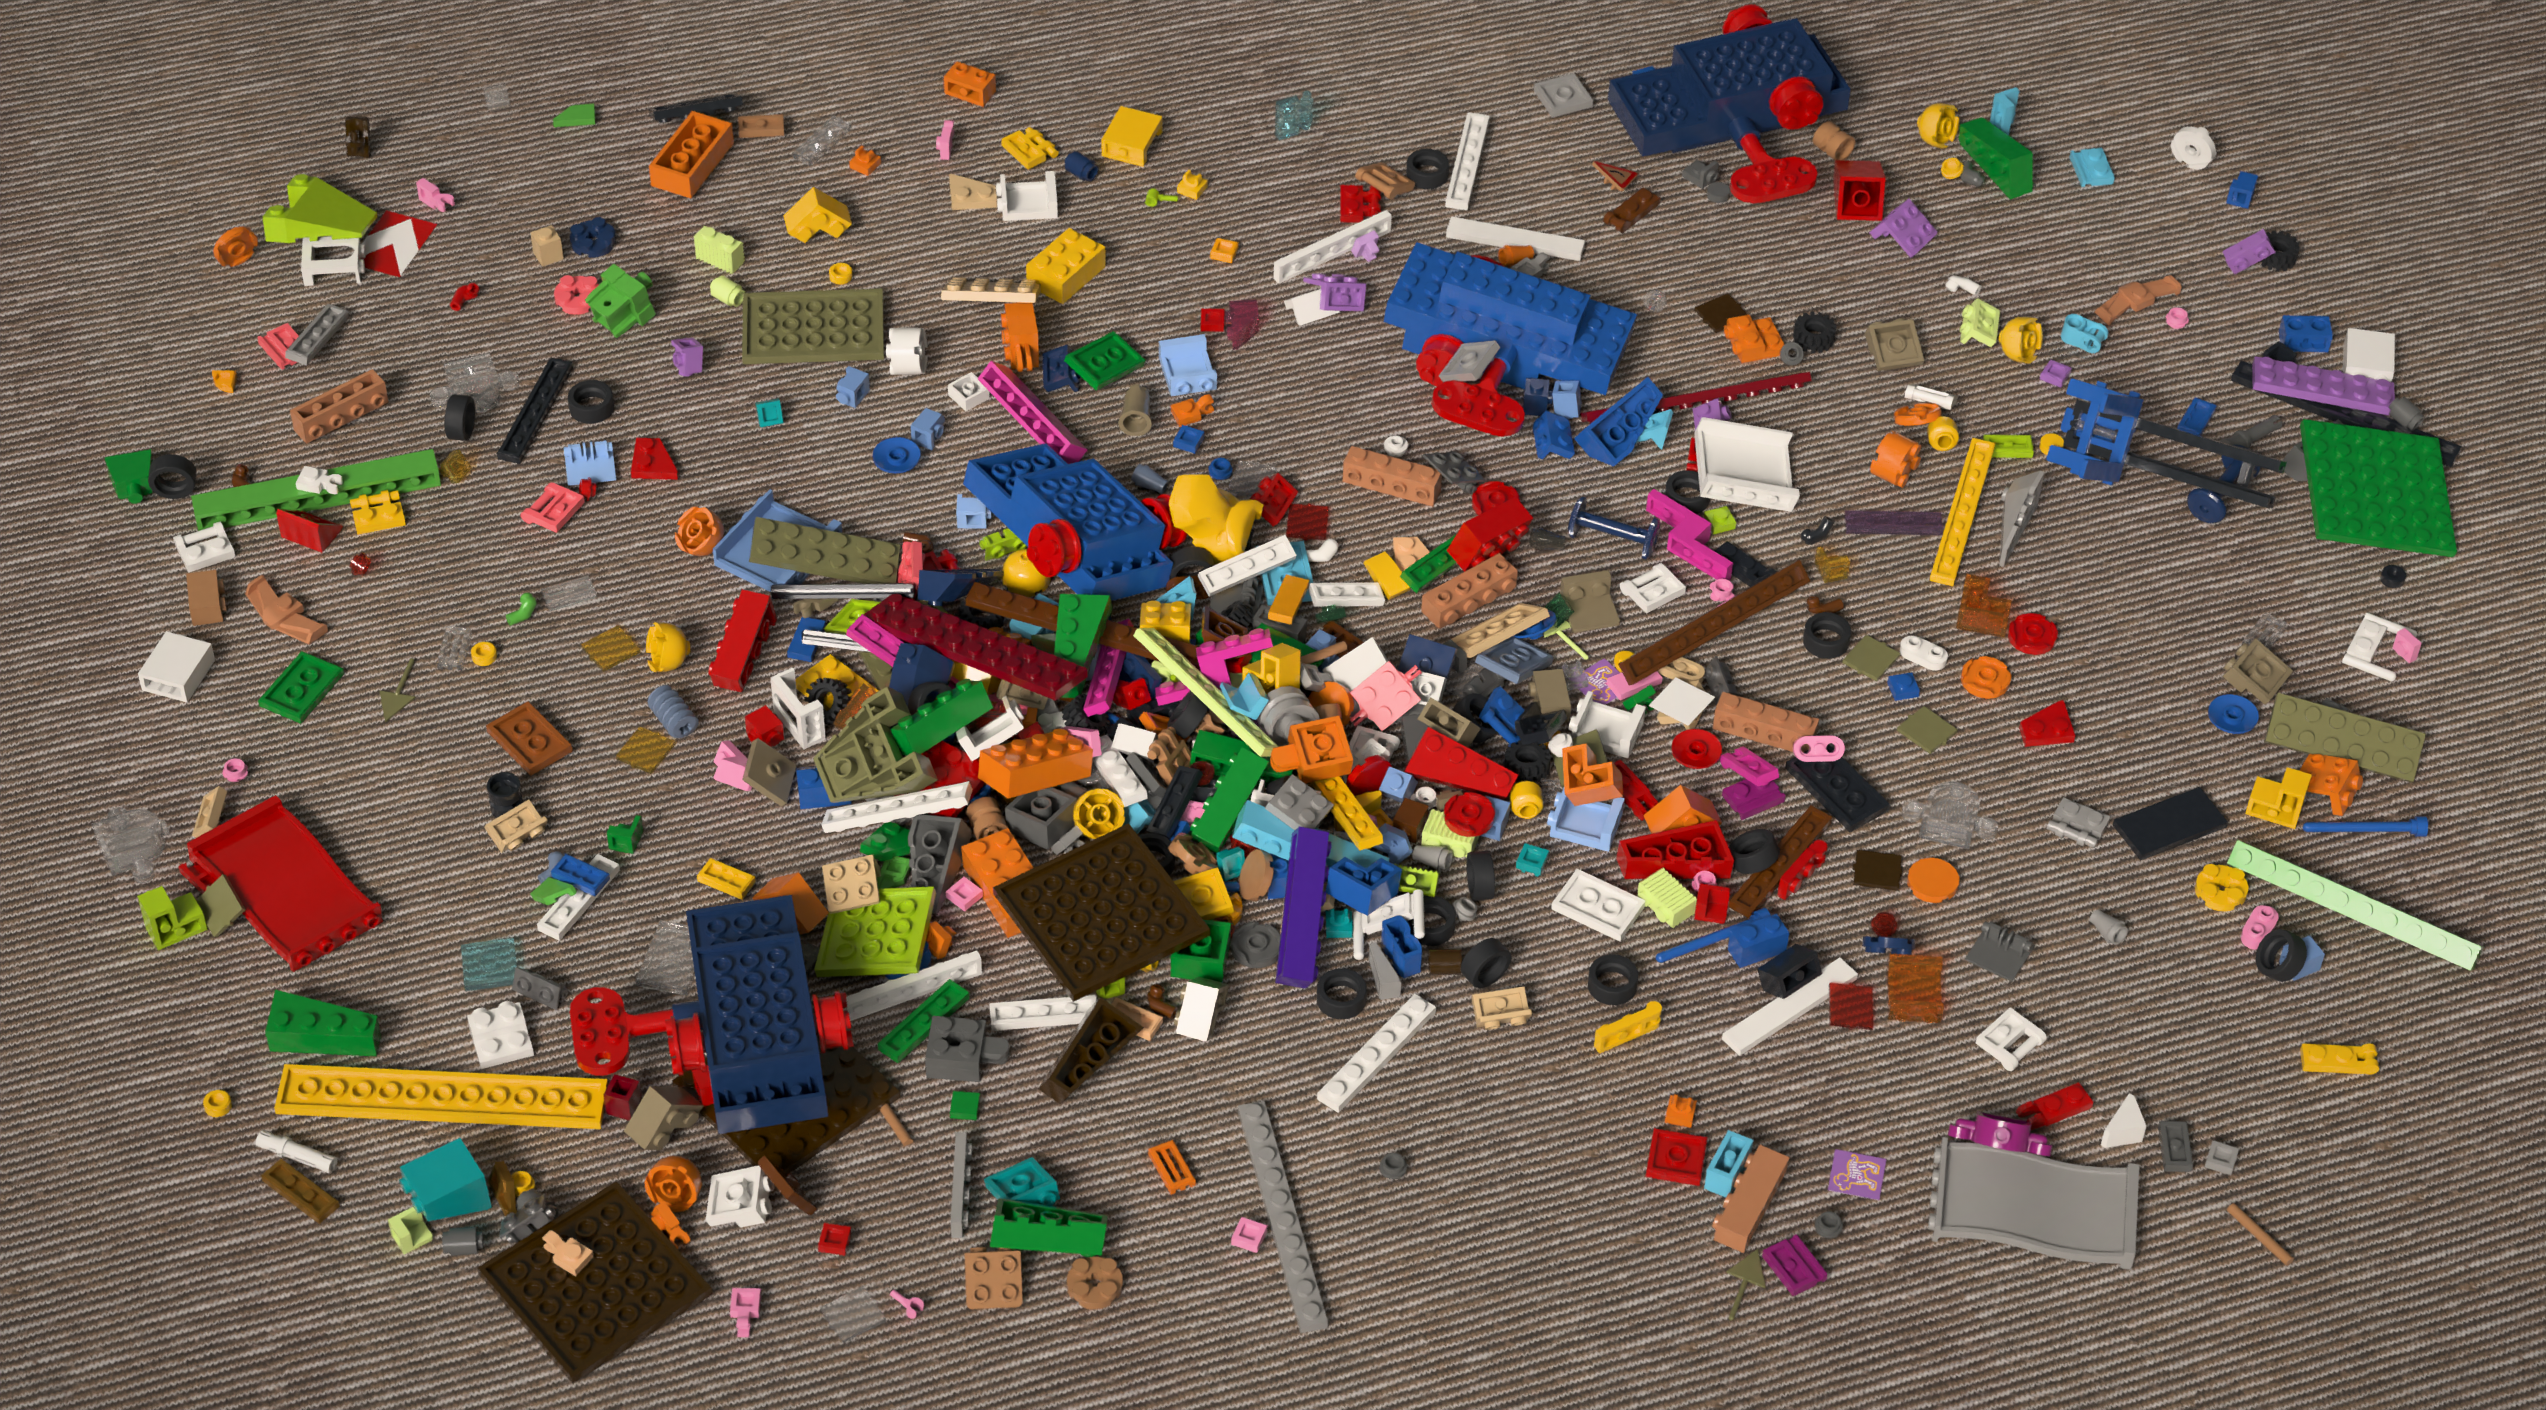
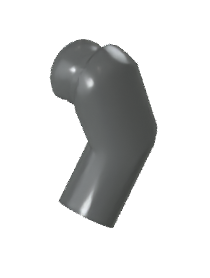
M1963 161L1964 170L1961 174V180L1968 185L1980 187L1984 183V177L1979 172L1972 170V163L1970 161Z

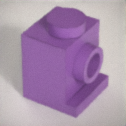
M693 337L672 340L671 345L675 347L673 363L679 369V374L691 376L693 373L702 372L703 346Z

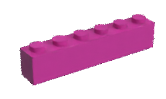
M990 361L978 378L983 386L1039 444L1046 443L1068 464L1079 462L1088 449L1009 367Z

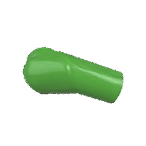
M527 592L521 595L520 602L522 604L519 610L506 614V620L510 626L531 617L537 605L536 598L531 593Z

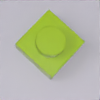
M1727 506L1704 511V518L1712 523L1711 532L1713 535L1736 528V521Z

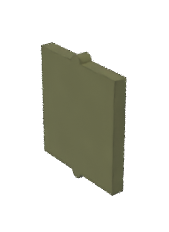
M1865 635L1843 659L1842 663L1856 670L1858 674H1864L1877 682L1900 657L1901 653L1886 646L1885 642H1879Z
M1925 706L1913 715H1908V719L1897 727L1898 732L1929 754H1932L1941 745H1946L1947 741L1958 731V729Z
M224 874L211 886H207L206 891L196 900L213 937H218L228 926H233V922L246 910L229 879Z

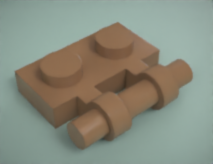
M1173 727L1162 730L1158 735V740L1153 741L1149 746L1147 753L1148 758L1154 760L1157 757L1160 762L1156 768L1167 787L1178 766L1189 767L1191 759L1189 748L1184 740L1177 741L1174 736L1176 730Z

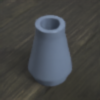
M1139 464L1131 477V481L1135 482V486L1157 491L1161 494L1164 493L1169 481L1162 478L1147 464Z

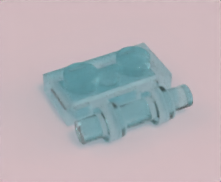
M1304 91L1300 100L1295 95L1276 101L1275 136L1278 140L1299 135L1300 127L1303 130L1310 129V124L1313 122V114L1311 113L1313 98L1310 91Z

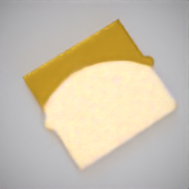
M618 625L581 644V648L589 655L590 661H594L603 672L640 653V649L632 641V637L630 635L627 636Z
M639 726L617 753L616 759L631 765L633 769L638 768L652 774L675 746V741L661 736L659 732L654 733Z

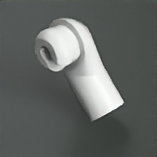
M1954 275L1948 278L1949 281L1945 285L1952 292L1957 291L1959 286L1975 296L1981 290V286L1972 280Z
M1327 539L1318 550H1306L1308 561H1329L1337 552L1338 543L1334 539Z

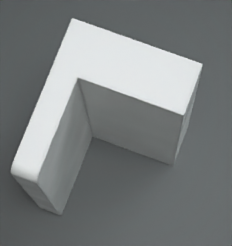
M1321 289L1284 301L1286 310L1293 308L1298 325L1340 312L1319 309Z

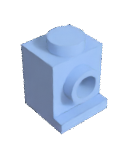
M957 494V528L986 529L987 519H991L992 512L978 498H962V494Z

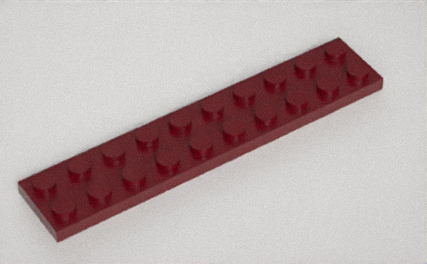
M891 594L863 614L899 639L912 644L925 645L944 657L1055 701L1088 677L1087 668L1074 662L1049 654L900 594Z

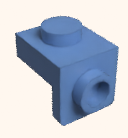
M1386 823L1378 828L1383 835V843L1373 847L1387 853L1392 864H1399L1412 853L1413 850L1406 832Z

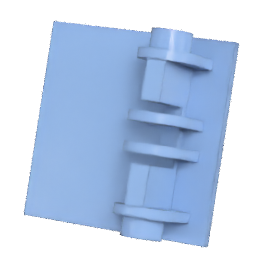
M607 440L595 442V447L590 442L589 448L585 447V442L583 443V448H581L580 444H568V447H564L568 486L579 485L581 479H588V477L592 479V482L596 483L616 480L612 442H607Z

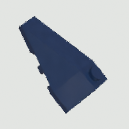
M996 569L919 570L918 600H926L930 606H943L944 601H955L967 595L974 582L987 585L1002 578L1004 573L1003 570Z
M901 643L893 664L889 687L902 693L908 707L910 695L918 685L925 682L949 685L955 663L925 645ZM937 691L930 692L926 696L924 704L934 702L939 693Z

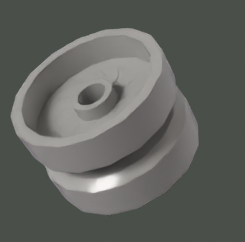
M1287 686L1279 687L1267 694L1269 701L1258 716L1257 722L1261 730L1278 746L1289 745L1288 735L1291 725L1319 720L1320 717L1309 699L1300 689Z

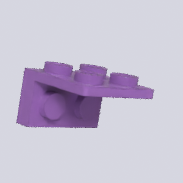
M1908 198L1891 211L1869 233L1874 239L1882 234L1885 237L1891 234L1908 256L1913 257L1937 234V231Z
M1312 273V277H1304L1303 282L1321 286L1320 310L1364 311L1366 283L1357 282V277H1348L1344 274L1326 276V274Z

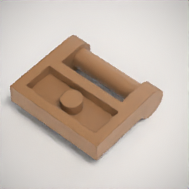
M1382 162L1361 167L1355 175L1357 180L1367 182L1383 192L1384 196L1390 200L1394 199L1398 194L1401 195L1413 191L1415 182Z

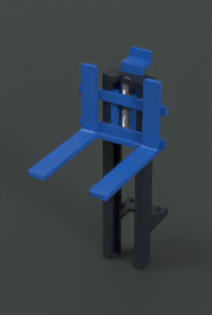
M2070 379L2066 391L2067 395L2084 400L2077 399L2074 409L2066 408L2060 429L2067 433L2063 445L2077 450L2075 452L2051 445L2047 454V461L2071 468L2070 473L2079 475V478L2099 480L2112 486L2114 482H2119L2123 466L2126 464L2265 508H2273L2276 497L2252 490L2250 480H2254L2255 476L2253 475L2256 474L2255 466L2283 474L2287 462L2262 455V452L2229 445L2140 418L2139 413L2144 400L2140 399L2141 393L2130 391L2129 395L2106 389L2108 384L2097 381V384L2093 385L2077 379ZM2138 429L2243 461L2237 483H2229L2132 453L2129 446L2133 433ZM2087 453H2090V454H2093V455H2097V456H2100V457L2109 459V461L2100 460V459H2097V458L2088 456V455H2086V454H2087Z

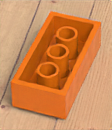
M692 111L650 163L651 186L692 198L734 144L732 123Z
M1055 729L1053 732L1035 734L1030 738L1016 739L1011 743L993 745L991 748L980 750L978 778L1009 799L1091 777L1093 749L1083 743L1082 740L1069 734L1065 729Z
M1009 828L961 846L963 867L972 882L983 890L982 898L1007 938L1022 933L993 894V887L1033 869V866Z

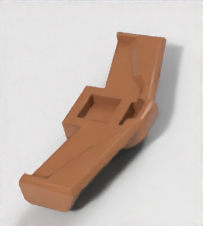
M2171 275L2161 280L2143 284L2130 282L2119 287L2118 293L2094 312L2110 326L2111 322L2130 307L2137 312L2153 305L2155 297L2173 293L2175 295L2180 294L2181 284Z
M260 575L248 584L246 596L261 616L263 623L272 630H277L308 645L328 632L326 624H320L300 615L304 612L303 604L286 592L278 598L263 575Z

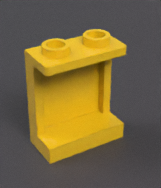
M1120 106L1101 139L1102 156L1144 167L1147 162V150L1155 135L1160 136L1162 133V116Z

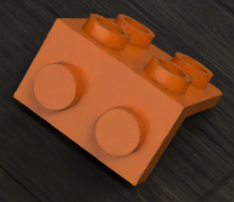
M2309 754L2299 770L2312 775L2307 792L2330 796L2333 815H2344L2346 809L2352 805L2353 797L2357 790H2360L2363 784L2358 760Z

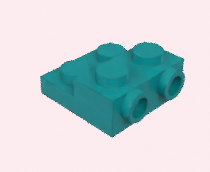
M1033 1157L984 1178L986 1188L997 1200L1002 1198L1053 1206L1060 1199L1056 1181Z

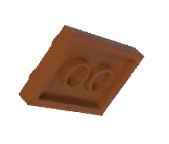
M528 701L486 725L490 736L530 776L573 752L572 745Z

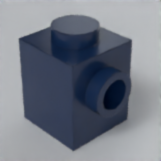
M1526 378L1523 404L1525 415L1541 416L1547 411V404H1552L1553 390H1549V380Z

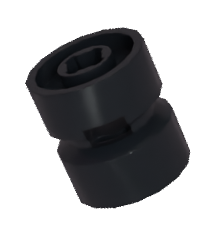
M500 772L490 777L487 782L490 810L496 818L523 803L520 780L515 774Z

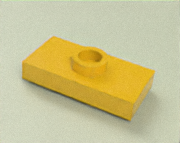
M712 858L708 860L697 875L698 882L743 900L756 882L755 876Z

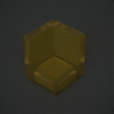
M1817 547L1814 563L1824 583L1847 579L1850 566L1847 555L1827 557L1823 547Z

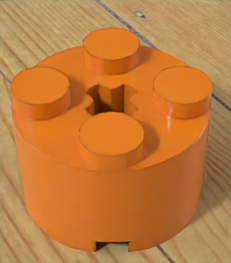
M1889 432L1876 450V453L1879 455L1877 461L1872 460L1871 474L1903 488L1909 479L1910 471L1912 469L1916 470L1919 466L1921 457L1918 454L1921 450V445L1899 433Z

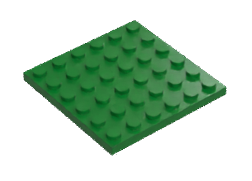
M2307 419L2302 420L2300 430L2316 539L2446 557L2455 556L2457 548L2438 438Z

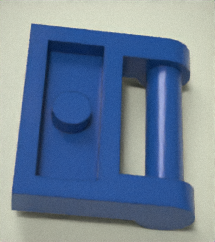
M1499 686L1491 693L1479 718L1484 723L1492 726L1509 743V747H1511L1513 742L1518 745V741L1521 739L1516 734L1515 721L1524 712V709Z

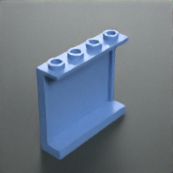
M769 489L764 496L759 497L756 504L743 514L742 519L735 526H732L728 533L713 548L714 565L769 592L773 584H802L810 575L809 573L749 562L755 518L761 517L842 533V523L833 519L826 526L775 502L773 490Z

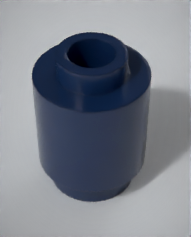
M1074 151L1065 159V170L1079 179L1092 181L1096 177L1099 170L1095 161L1082 153Z

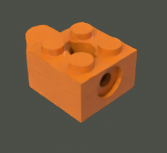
M1033 303L1004 304L1005 313L1001 314L1002 328L1005 327V330L1001 331L1002 344H1007V347H1004L1005 361L1010 360L1011 370L1017 369L1018 372H1023V369L1026 368L1027 372L1032 371V368L1039 367L1038 330Z
M1340 715L1291 725L1288 735L1289 745L1275 747L1271 752L1270 765L1274 771L1285 772L1297 769L1299 778L1304 783L1351 774L1353 757Z

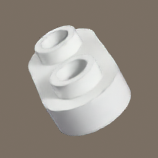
M1907 636L1901 641L1900 653L1905 659L1935 671L1941 670L1946 666L1948 654L1944 648L1917 636Z

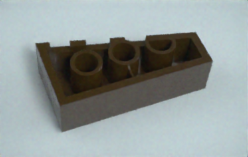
M1100 997L1088 1009L1038 1089L1061 1104L1144 1027Z

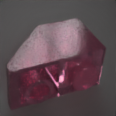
M1257 300L1229 301V311H1225V325H1230V327H1227V341H1232L1233 350H1238L1258 333L1259 313Z

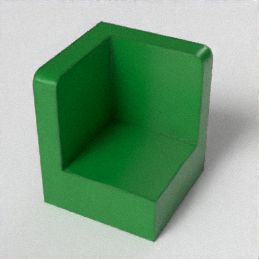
M636 815L631 826L626 824L609 826L607 840L610 850L634 854L644 832L642 816Z

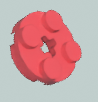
M563 276L554 290L556 305L562 307L563 311L568 314L579 315L589 312L591 307L586 303L585 299L599 286L597 279L593 276Z

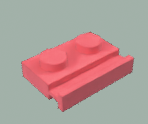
M288 323L267 332V335L264 337H257L259 345L281 370L285 369V366L288 364L292 366L298 363L285 358L286 350L299 337Z

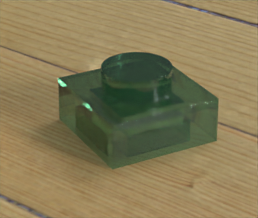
M1560 593L1544 607L1555 613L1557 620L1553 626L1556 628L1575 612L1565 596Z
M1336 604L1322 607V612L1315 615L1317 624L1346 617L1344 607L1337 609Z

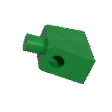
M151 449L104 457L109 478L119 499L128 498L130 503L137 504L143 500L144 495L153 493L148 483L149 469L153 462Z

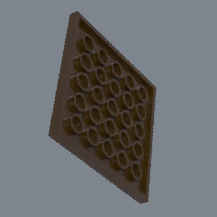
M1129 823L993 887L994 896L1073 1002L1210 936L1208 925Z
M816 1035L828 1117L722 1133V1135L753 1166H759L758 1161L765 1155L786 1172L791 1173L879 1113L883 1105H891L901 1098L900 1091L853 1046L848 1047V1050H844L843 1047L826 1049L824 1054H821L818 1035ZM707 1057L705 1058L706 1066L708 1065ZM692 1070L685 1071L683 1076H677L672 1080L673 1087H683L701 1103L694 1087ZM714 1104L704 1106L700 1114L718 1130Z
M617 1181L477 1267L480 1277L572 1384L713 1294L712 1287ZM549 1230L558 1234L565 1243L570 1238H573L593 1251V1258L576 1276L555 1264L553 1261L555 1254L544 1248L546 1241L543 1240V1237Z

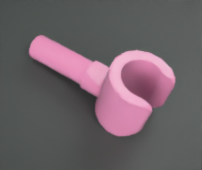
M891 1291L890 1296L907 1308L906 1314L909 1318H916L917 1312L912 1307H917L920 1311H923L924 1303L920 1298L915 1297L909 1300L897 1291Z

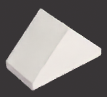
M1118 724L1111 748L1126 755L1134 752L1148 761L1150 765H1153L1154 760L1148 758L1147 753L1151 743L1158 740V736L1154 732Z
M2128 1094L2105 1128L2101 1146L2108 1148L2142 1142L2146 1124L2134 1095Z

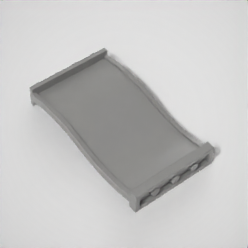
M1942 1137L1940 1148L1935 1147L1933 1163L1938 1164V1169H1933L1932 1185L1936 1186V1191L1931 1192L1930 1207L1935 1208L1934 1214L1930 1213L1928 1230H1933V1242H1938L1940 1237L1988 1240L2068 1260L2118 1263L2120 1268L2131 1270L2136 1254L2139 1164L2128 1163L2126 1168L2082 1166L2052 1160L2028 1152L2003 1150L1977 1143L1948 1142L1946 1137Z

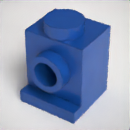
M2240 171L2238 179H2233L2230 185L2226 203L2248 209L2255 191L2258 175Z

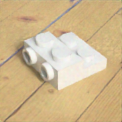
M505 1001L498 1008L490 1010L478 1008L471 1015H467L470 1033L481 1069L534 1056L520 1002Z
M759 1166L712 1175L706 1222L710 1227L736 1222L740 1228L765 1223L766 1214H770L772 1211V1205L768 1198L769 1192L774 1190L775 1185Z

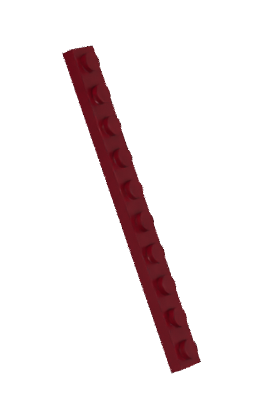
M1801 372L1664 397L1659 401L1656 410L1657 413H1660L1679 405V409L1693 407V402L1701 401V404H1705L1721 397L1724 398V401L1738 399L1737 394L1746 393V397L1760 395V390L1768 389V393L1782 391V386L1790 385L1791 389L1805 387L1804 382L1811 381L1810 372ZM1609 408L1580 413L1581 422H1589L1591 424Z

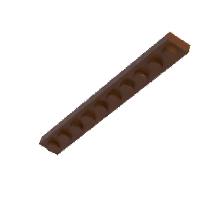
M1801 561L1792 562L1618 663L1628 685L1630 686L1641 681L1810 582Z
M974 582L966 597V606L1056 631L1058 605ZM1107 620L1106 628L1098 644L1159 661L1133 636L1137 628ZM1163 636L1191 664L1201 671L1196 653V648L1200 646Z

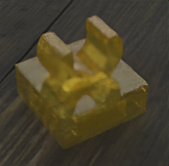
M460 449L453 450L438 468L442 476L448 477L452 484L459 483L472 469Z

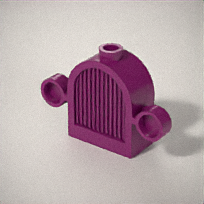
M1977 1111L1975 1121L1959 1118L1955 1124L1949 1125V1136L1969 1139L1975 1143L2015 1152L2027 1151L2043 1156H2050L2052 1145L2047 1144L2048 1139L2046 1136L2030 1133L2031 1122Z

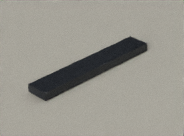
M550 357L497 452L499 460L521 464L573 369L572 362Z

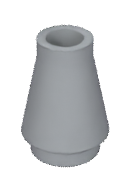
M1416 845L1413 850V860L1419 861L1440 872L1448 870L1451 866L1453 852L1448 850L1446 846Z
M2099 909L2091 914L2090 922L2097 928L2107 943L2117 945L2126 938L2128 929L2123 921Z

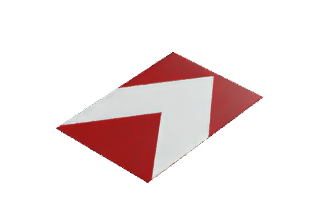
M386 210L362 243L365 245L366 255L361 259H364L365 268L400 277L437 224Z

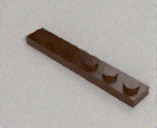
M1810 805L1778 843L1780 855L1776 862L1763 871L1753 873L1730 899L1729 908L1750 919L1754 911L1759 910L1777 889L1782 875L1831 825L1832 816Z

